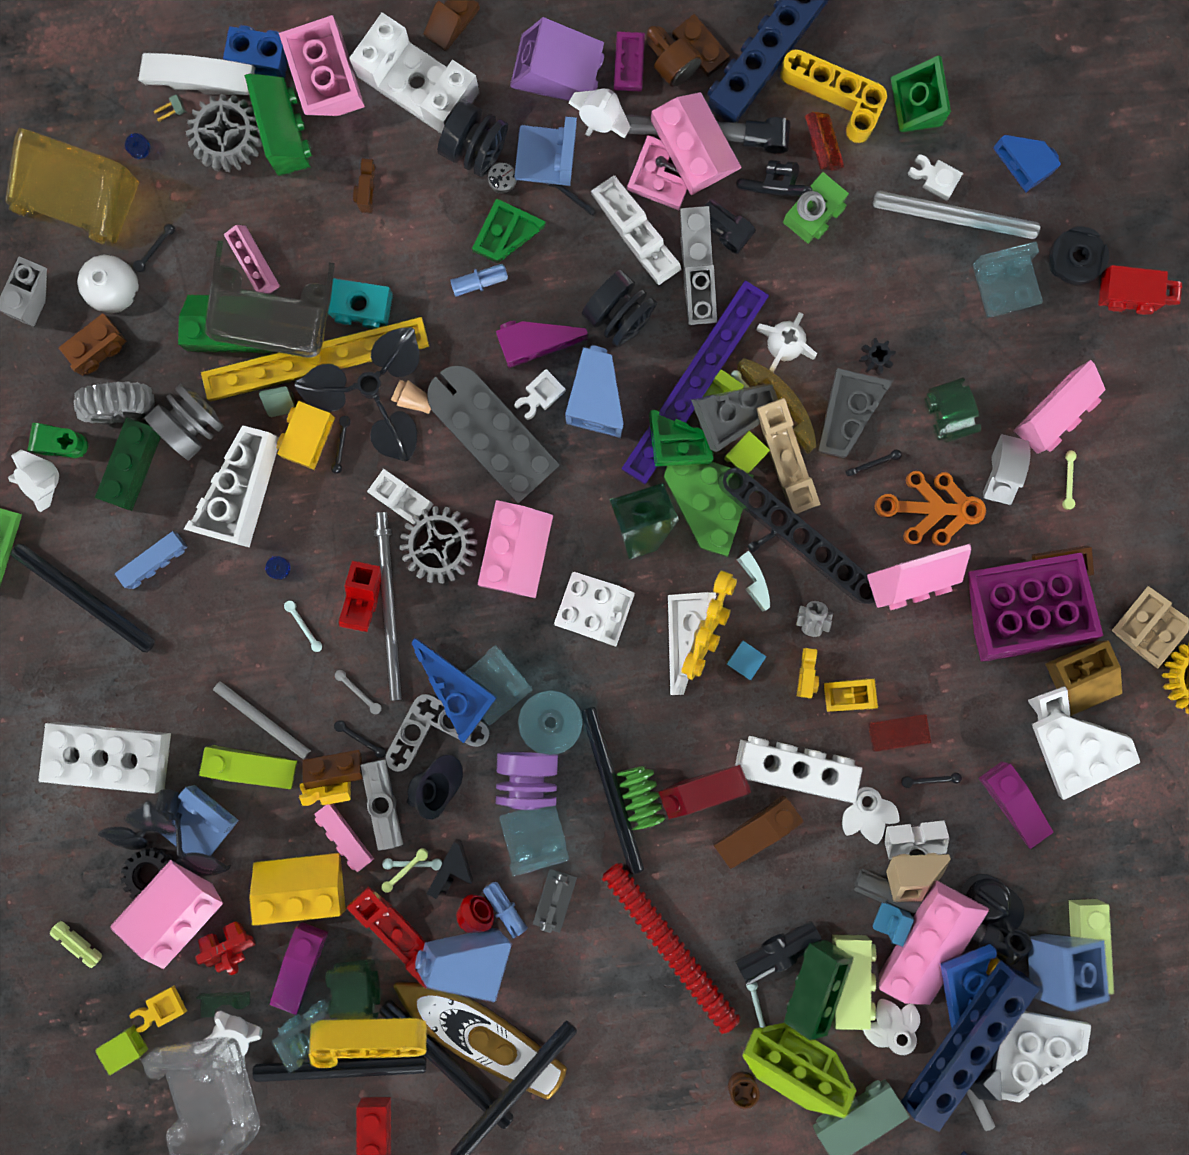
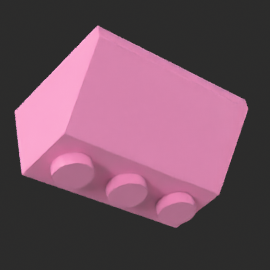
M333 15L279 33L305 115L339 116L365 107L341 30Z
M701 92L676 97L652 111L651 122L691 195L741 169L735 154Z
M1090 360L1073 370L1014 429L1023 440L1029 441L1030 447L1037 454L1045 450L1051 452L1062 441L1059 436L1065 430L1071 432L1082 421L1079 416L1085 410L1088 412L1092 411L1102 401L1099 396L1106 389L1095 364Z
M496 500L478 585L484 588L536 598L553 515L529 507Z
M970 544L868 574L867 577L877 608L889 605L890 610L907 606L906 600L912 598L913 603L929 599V592L935 591L936 596L953 591L952 585L963 582L971 552Z
M170 860L110 927L142 959L164 969L219 909L223 902L211 882Z

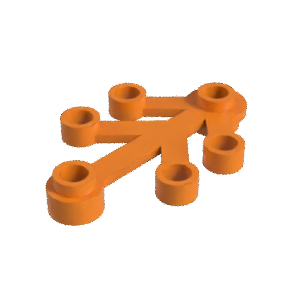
M920 471L909 473L906 477V484L912 489H917L928 502L898 501L897 497L892 494H884L875 502L877 514L884 518L891 517L896 513L928 514L919 524L904 532V540L909 545L919 543L923 535L945 515L956 517L944 529L936 530L932 534V541L936 546L947 545L951 537L965 524H977L986 515L984 502L975 496L967 497L953 482L952 476L947 472L938 474L934 479V485L939 490H946L957 504L945 503L925 481V477ZM912 475L919 477L920 482L918 485L911 482ZM941 476L947 478V486H942L939 483ZM883 501H886L890 504V510L888 512L882 510L881 504ZM968 506H972L975 509L973 516L967 514L966 509ZM910 531H914L917 533L918 537L916 541H911L909 539L908 535ZM939 532L944 533L946 536L944 543L937 540Z

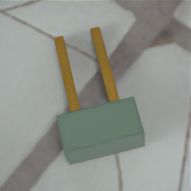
M177 94L169 98L170 103L154 111L156 114L171 105L174 108L173 111L158 118V121L174 113L180 116L186 112L182 100Z

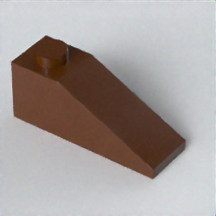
M782 795L714 844V847L729 868L732 869L780 840L804 821L787 797Z

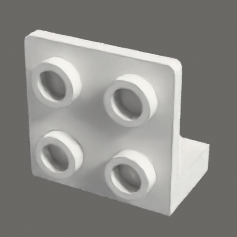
M573 572L554 624L616 647L635 593L618 585Z

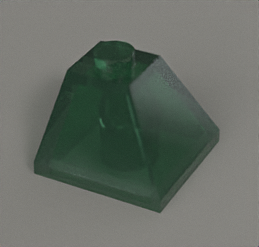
M664 483L610 499L621 539L629 559L657 551L679 521Z

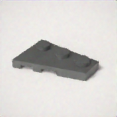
M837 368L817 452L846 458L893 381Z
M762 384L691 399L712 451L721 450L758 426L760 421L757 408L778 400L774 387L771 384Z

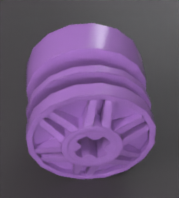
M533 752L497 753V773L510 776V781L496 784V789L509 791V794L497 795L496 804L521 810H537L543 807L555 806L556 797L544 795V792L556 791L557 785L544 782V777L557 775L558 755Z

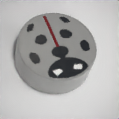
M498 163L489 170L488 180L494 191L508 193L515 187L517 180L515 179V170L511 165Z

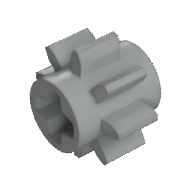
M809 602L807 607L800 606L796 625L802 626L803 633L808 636H820L823 631H830L833 612H828V607L822 602Z

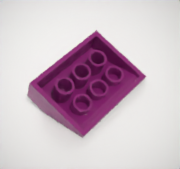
M1082 553L968 572L974 635L981 662L1090 644L1103 636Z

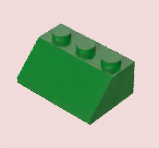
M259 74L244 75L265 156L276 174L279 176L310 168L308 157H312V152L308 140H303L301 131L305 130V125L301 113L296 114L294 104L298 103L294 87H289L284 77Z
M187 295L179 314L178 345L187 352L272 353L273 297Z

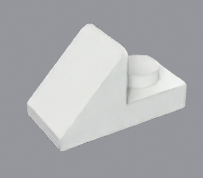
M1065 687L1028 700L1029 704L1038 714V721L1056 712L1070 716L1068 692Z

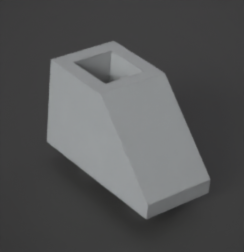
M19 256L0 296V311L9 317L34 327L46 301L47 269Z

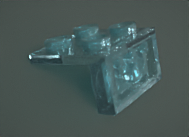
M1037 242L981 255L973 263V269L988 318L1037 306L1042 303V297L1031 261L1039 253Z
M498 645L493 646L486 652L487 654L464 672L497 697L483 717L488 725L493 724L534 690Z
M556 805L537 810H518L499 817L511 859L510 869L512 876L569 861L570 855Z
M324 999L317 1002L303 1014V1018L298 1014L284 1022V1025L277 1029L279 1034L272 1040V1043L289 1073L299 1068L309 1056V1039L304 1033L300 1034V1031L327 1016L337 1005L334 999L328 1003Z

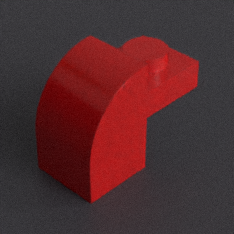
M357 561L351 562L345 582L346 598L339 618V627L368 632L380 593V566Z

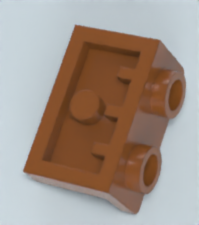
M102 313L58 348L71 363L70 367L73 371L84 376L96 371L100 366L99 363L105 358L119 353L122 345L127 340L108 316Z

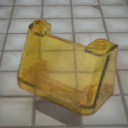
M18 128L13 143L5 202L9 205L10 211L21 216H26V213L32 214L35 211L82 228L89 233L88 238L97 243L105 244V241L116 244L139 181L126 167L111 159L38 133Z

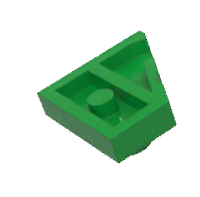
M496 198L472 247V251L499 263L544 229L546 223L544 220Z
M656 410L649 412L655 466L708 464L713 461L712 450H710L702 429L692 428L687 423L678 419L675 421L659 415L660 412Z

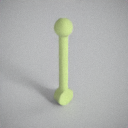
M1072 450L1065 454V458L1068 461L1066 499L1062 505L1067 510L1075 507V501L1072 499L1073 464L1077 455Z
M424 848L419 849L416 857L390 881L382 884L383 892H391L393 885L419 861L427 859L428 851Z

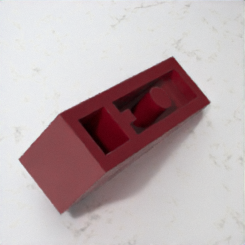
M741 764L679 781L658 793L668 818L672 819L749 794L751 790Z

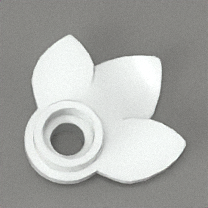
M863 787L857 791L855 803L844 811L842 817V827L845 835H852L860 830L864 837L874 844H878L882 839L885 823L895 824L899 822V813L896 806L892 802L882 799L879 792L871 787ZM865 796L871 797L872 802L869 806H863L862 799Z
M879 999L876 1008L877 1022L871 1023V1030H863L864 1034L877 1047H890L898 1055L910 1054L917 1044L915 1032L920 1025L918 1010L914 1004H908L900 1010L893 1002ZM899 1034L907 1036L908 1042L906 1045L900 1046L897 1044L896 1038Z

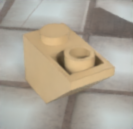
M936 853L913 856L900 854L893 856L886 871L893 901H923L936 880L939 881L951 860L949 854L938 855Z

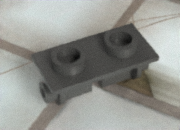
M549 869L533 925L541 927L542 931L548 933L552 931L560 933L577 880L576 876Z

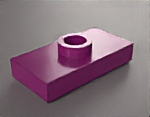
M617 32L614 90L642 91L645 33Z

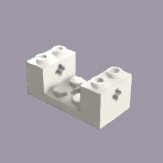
M384 13L380 14L349 58L358 78L441 134L448 118L458 103L462 100L473 103L479 94L475 74L454 60L446 67L409 42L406 28ZM420 76L424 78L425 83L420 88H413L410 86L412 78Z

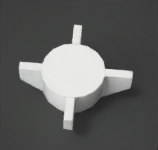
M610 89L574 92L568 103L580 110L579 114L582 121L589 127L586 135L589 137L593 130L603 133L612 130L625 138L631 128L620 105L618 96Z
M799 312L794 322H781L775 327L763 324L758 325L756 331L769 337L768 349L775 357L769 369L770 373L773 374L780 360H793L800 353L813 360L816 357L817 353L806 344V333L799 325L804 314Z
M19 450L11 455L17 469L8 479L10 482L18 484L20 489L34 501L37 510L42 512L51 505L54 489L59 480V472L50 461L24 450Z
M223 1011L216 1012L214 1018L216 1025L213 1033L197 1044L195 1054L200 1056L212 1052L222 1060L234 1061L238 1071H244V1055L247 1053L249 1043L261 1039L262 1029L246 1022L241 1017L232 1016Z

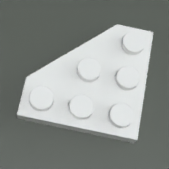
M1056 712L1032 724L1057 793L1063 800L1140 763L1133 740L1126 734L1114 732L1060 712Z
M1024 1011L994 1054L992 1070H1001L1002 1099L1015 1102L1023 1101L1030 1096L1028 1093L1041 1084L1045 1085L1063 1072L1062 1069L1074 1060L1078 1061L1087 1055L1091 1025L1088 1022Z

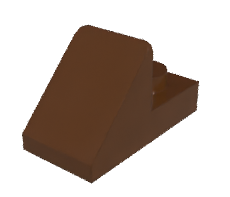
M438 0L425 28L424 36L447 52L480 10L479 4L474 0H447L444 4Z

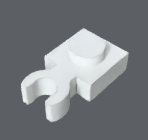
M918 155L915 162L922 166V170H916L911 167L908 175L913 179H925L926 182L923 188L947 201L963 173L940 160L937 161L935 166H932L926 156Z
M545 369L526 387V391L530 395L519 398L515 403V408L519 409L523 404L529 405L530 411L525 415V418L529 420L534 417L537 406L541 405L546 410L566 392V389Z

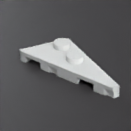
M715 592L668 595L670 695H684L689 679L686 674L681 672L687 654L690 651L694 653L698 631L705 625L707 608L710 601L716 599Z

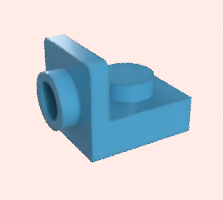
M885 902V904L881 903L872 926L874 930L889 935L892 943L903 947L914 919L910 912Z

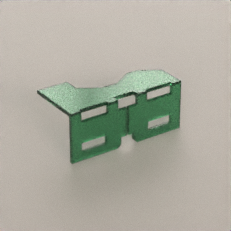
M250 991L238 993H200L196 999H201V1017H214V1010L221 1005H230L235 1009L245 1008L250 1004Z

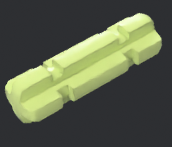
M58 922L51 929L50 935L57 941L60 939L62 941L61 944L78 959L82 957V962L88 967H94L101 960L102 954L95 948L92 950L90 948L91 945L74 930L70 932V927L64 922Z

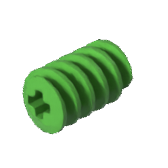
M646 766L617 773L618 776L627 778L626 781L620 784V787L629 788L630 790L623 795V799L632 800V803L625 808L626 810L635 811V814L629 817L628 820L630 822H637L638 825L631 830L651 827L665 820L663 814H656V812L662 809V804L653 802L660 795L658 792L650 791L657 783L653 780H647L654 774V771L652 769H645L644 767Z

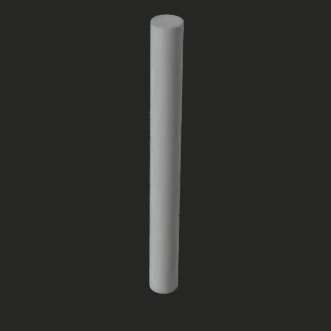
M221 681L214 687L213 691L303 760L308 756L311 750Z

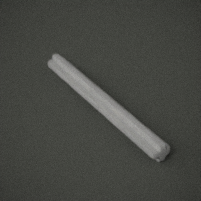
M877 191L873 201L875 208L1035 239L1040 230L1038 222L883 191Z

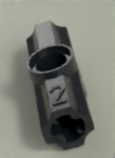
M809 921L785 935L781 933L769 938L762 943L761 948L738 959L735 963L748 986L772 972H781L790 968L798 961V958L804 955L810 943L820 942L822 938L813 922Z

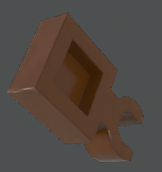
M362 158L358 186L355 185L353 189V201L357 203L361 213H372L375 188L373 183L376 169L373 159Z

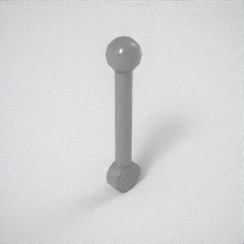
M343 670L335 672L336 680L343 681L370 707L372 714L381 712V705L373 703L346 677V673Z

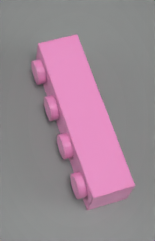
M235 225L227 231L224 236L256 293L268 296L280 287L247 227Z
M334 804L325 805L314 814L316 816V823L320 827L323 826L327 831L325 833L330 841L336 843L337 851L340 855H345L348 859L347 864L352 870L358 872L374 860Z

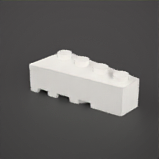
M242 425L224 457V464L220 471L215 473L211 480V487L206 496L199 501L196 507L198 510L193 519L188 521L184 529L250 547L278 450L276 445L279 437L269 432Z

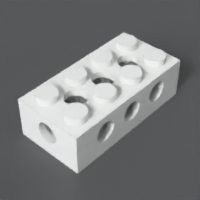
M63 722L45 723L38 782L157 793L165 789L171 733ZM75 749L79 751V760L74 756ZM104 751L108 754L109 757L107 763H105L103 760ZM132 754H135L138 760L136 767L131 762Z
M749 736L748 741L740 740L735 766L741 764L746 779L855 803L862 768L854 765L855 760L838 755H833L832 760L826 759L825 753L805 748L804 753L797 752L798 747L777 742L776 747L768 746L769 741L753 736ZM768 755H773L774 763L772 766L764 768V759ZM801 761L802 768L800 772L793 774V765ZM829 768L830 774L828 778L822 781L821 775L823 770Z

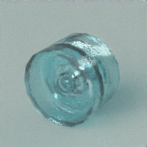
M555 690L539 692L528 699L520 711L518 721L520 735L527 746L537 753L546 755L563 753L571 748L579 738L583 724L581 709L575 700L564 692ZM548 717L555 718V727L550 728V726L547 727L545 725Z

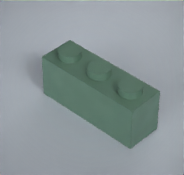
M884 1079L881 1082L877 1080L870 1083L865 1088L864 1093L857 1097L854 1096L847 1117L842 1118L822 1114L812 1126L829 1155H852L910 1117L891 1086Z

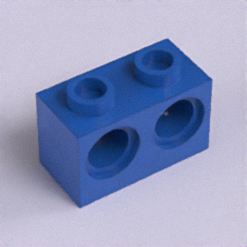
M241 25L239 28L229 26L223 60L253 65L255 67L254 74L285 78L288 61L279 32L268 30L266 33L259 32L245 25ZM242 45H249L247 50L243 52L238 51ZM269 50H277L273 56H266Z

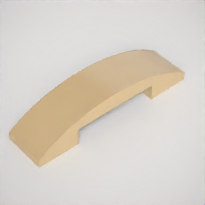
M785 398L758 407L757 412L767 448L770 449L769 454L790 509L797 514L820 505L812 478L808 475L792 428L794 424Z

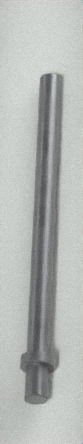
M387 512L376 513L377 530H374V535L378 537L379 563L381 568L390 701L402 700L389 535H392L391 529H388Z

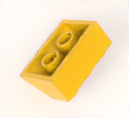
M340 853L254 862L250 889L252 926L341 916L346 911Z

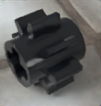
M874 338L871 342L872 347L863 345L861 350L866 354L859 359V362H865L867 366L865 372H869L872 369L876 370L878 375H881L883 373V365L889 369L894 365L889 358L894 356L896 351H890L888 340L883 344L878 343L877 338ZM875 351L878 356L882 355L883 358L878 361V358H872V354Z

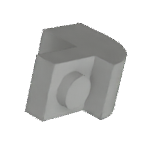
M1004 434L1000 435L991 457L993 469L983 491L984 499L1008 505L1012 504L1018 488L1023 487L1027 476L1031 454L1029 441Z

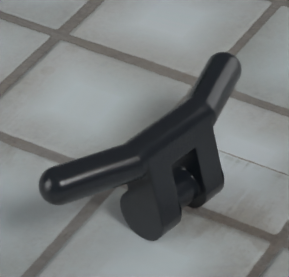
M770 160L767 164V175L764 182L740 178L736 182L738 189L764 194L800 197L805 192L813 191L810 185H795L799 175V164L797 162L781 164L780 161ZM780 176H784L783 181H778Z

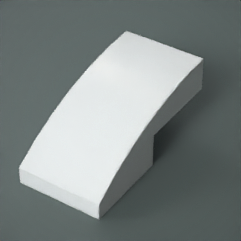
M385 469L381 471L367 491L413 525L417 524L412 518L413 515H417L422 520L424 519L422 510L427 509L429 512L434 505Z

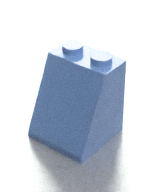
M591 346L590 349L583 347L565 414L566 424L621 438L623 419L612 355L607 354L606 349L598 346Z
M490 928L486 932L467 933L425 942L423 951L420 950L417 954L415 968H418L417 971L427 988L495 1002L511 943L497 928Z
M1051 934L1030 937L1032 948L1027 954L1029 979L1040 988L1034 998L1071 1011L1109 1001L1104 940Z

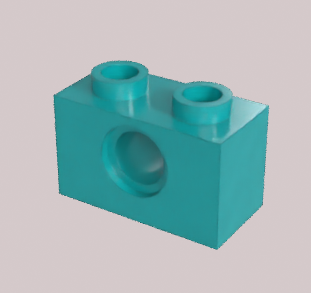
M333 278L327 312L339 324L351 325L352 321L360 322L363 327L370 329L388 326L393 293L386 286ZM357 301H367V305L363 310H353V306Z

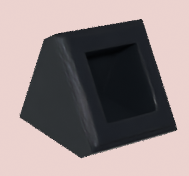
M982 1070L970 1087V1090L978 1099L1001 1101V1070Z

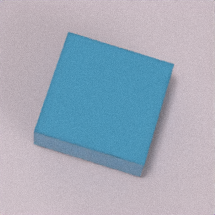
M741 641L727 662V665L751 680L766 656L746 642Z

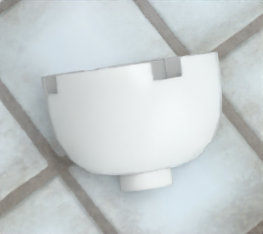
M110 255L95 256L85 262L79 271L77 280L79 292L86 303L96 310L108 314L122 312L134 301L132 298L135 296V292H138L139 287L137 275L131 266L118 257Z

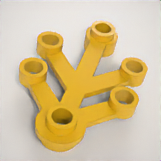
M722 570L719 572L713 588V592L719 594L718 599L710 601L706 612L705 625L699 629L696 637L694 653L690 651L687 654L681 672L686 674L690 680H693L695 675L700 676L706 662L703 660L708 650L715 652L720 641V636L713 634L718 624L725 626L730 615V609L724 608L722 605L725 595L733 594L737 579L733 578V574Z

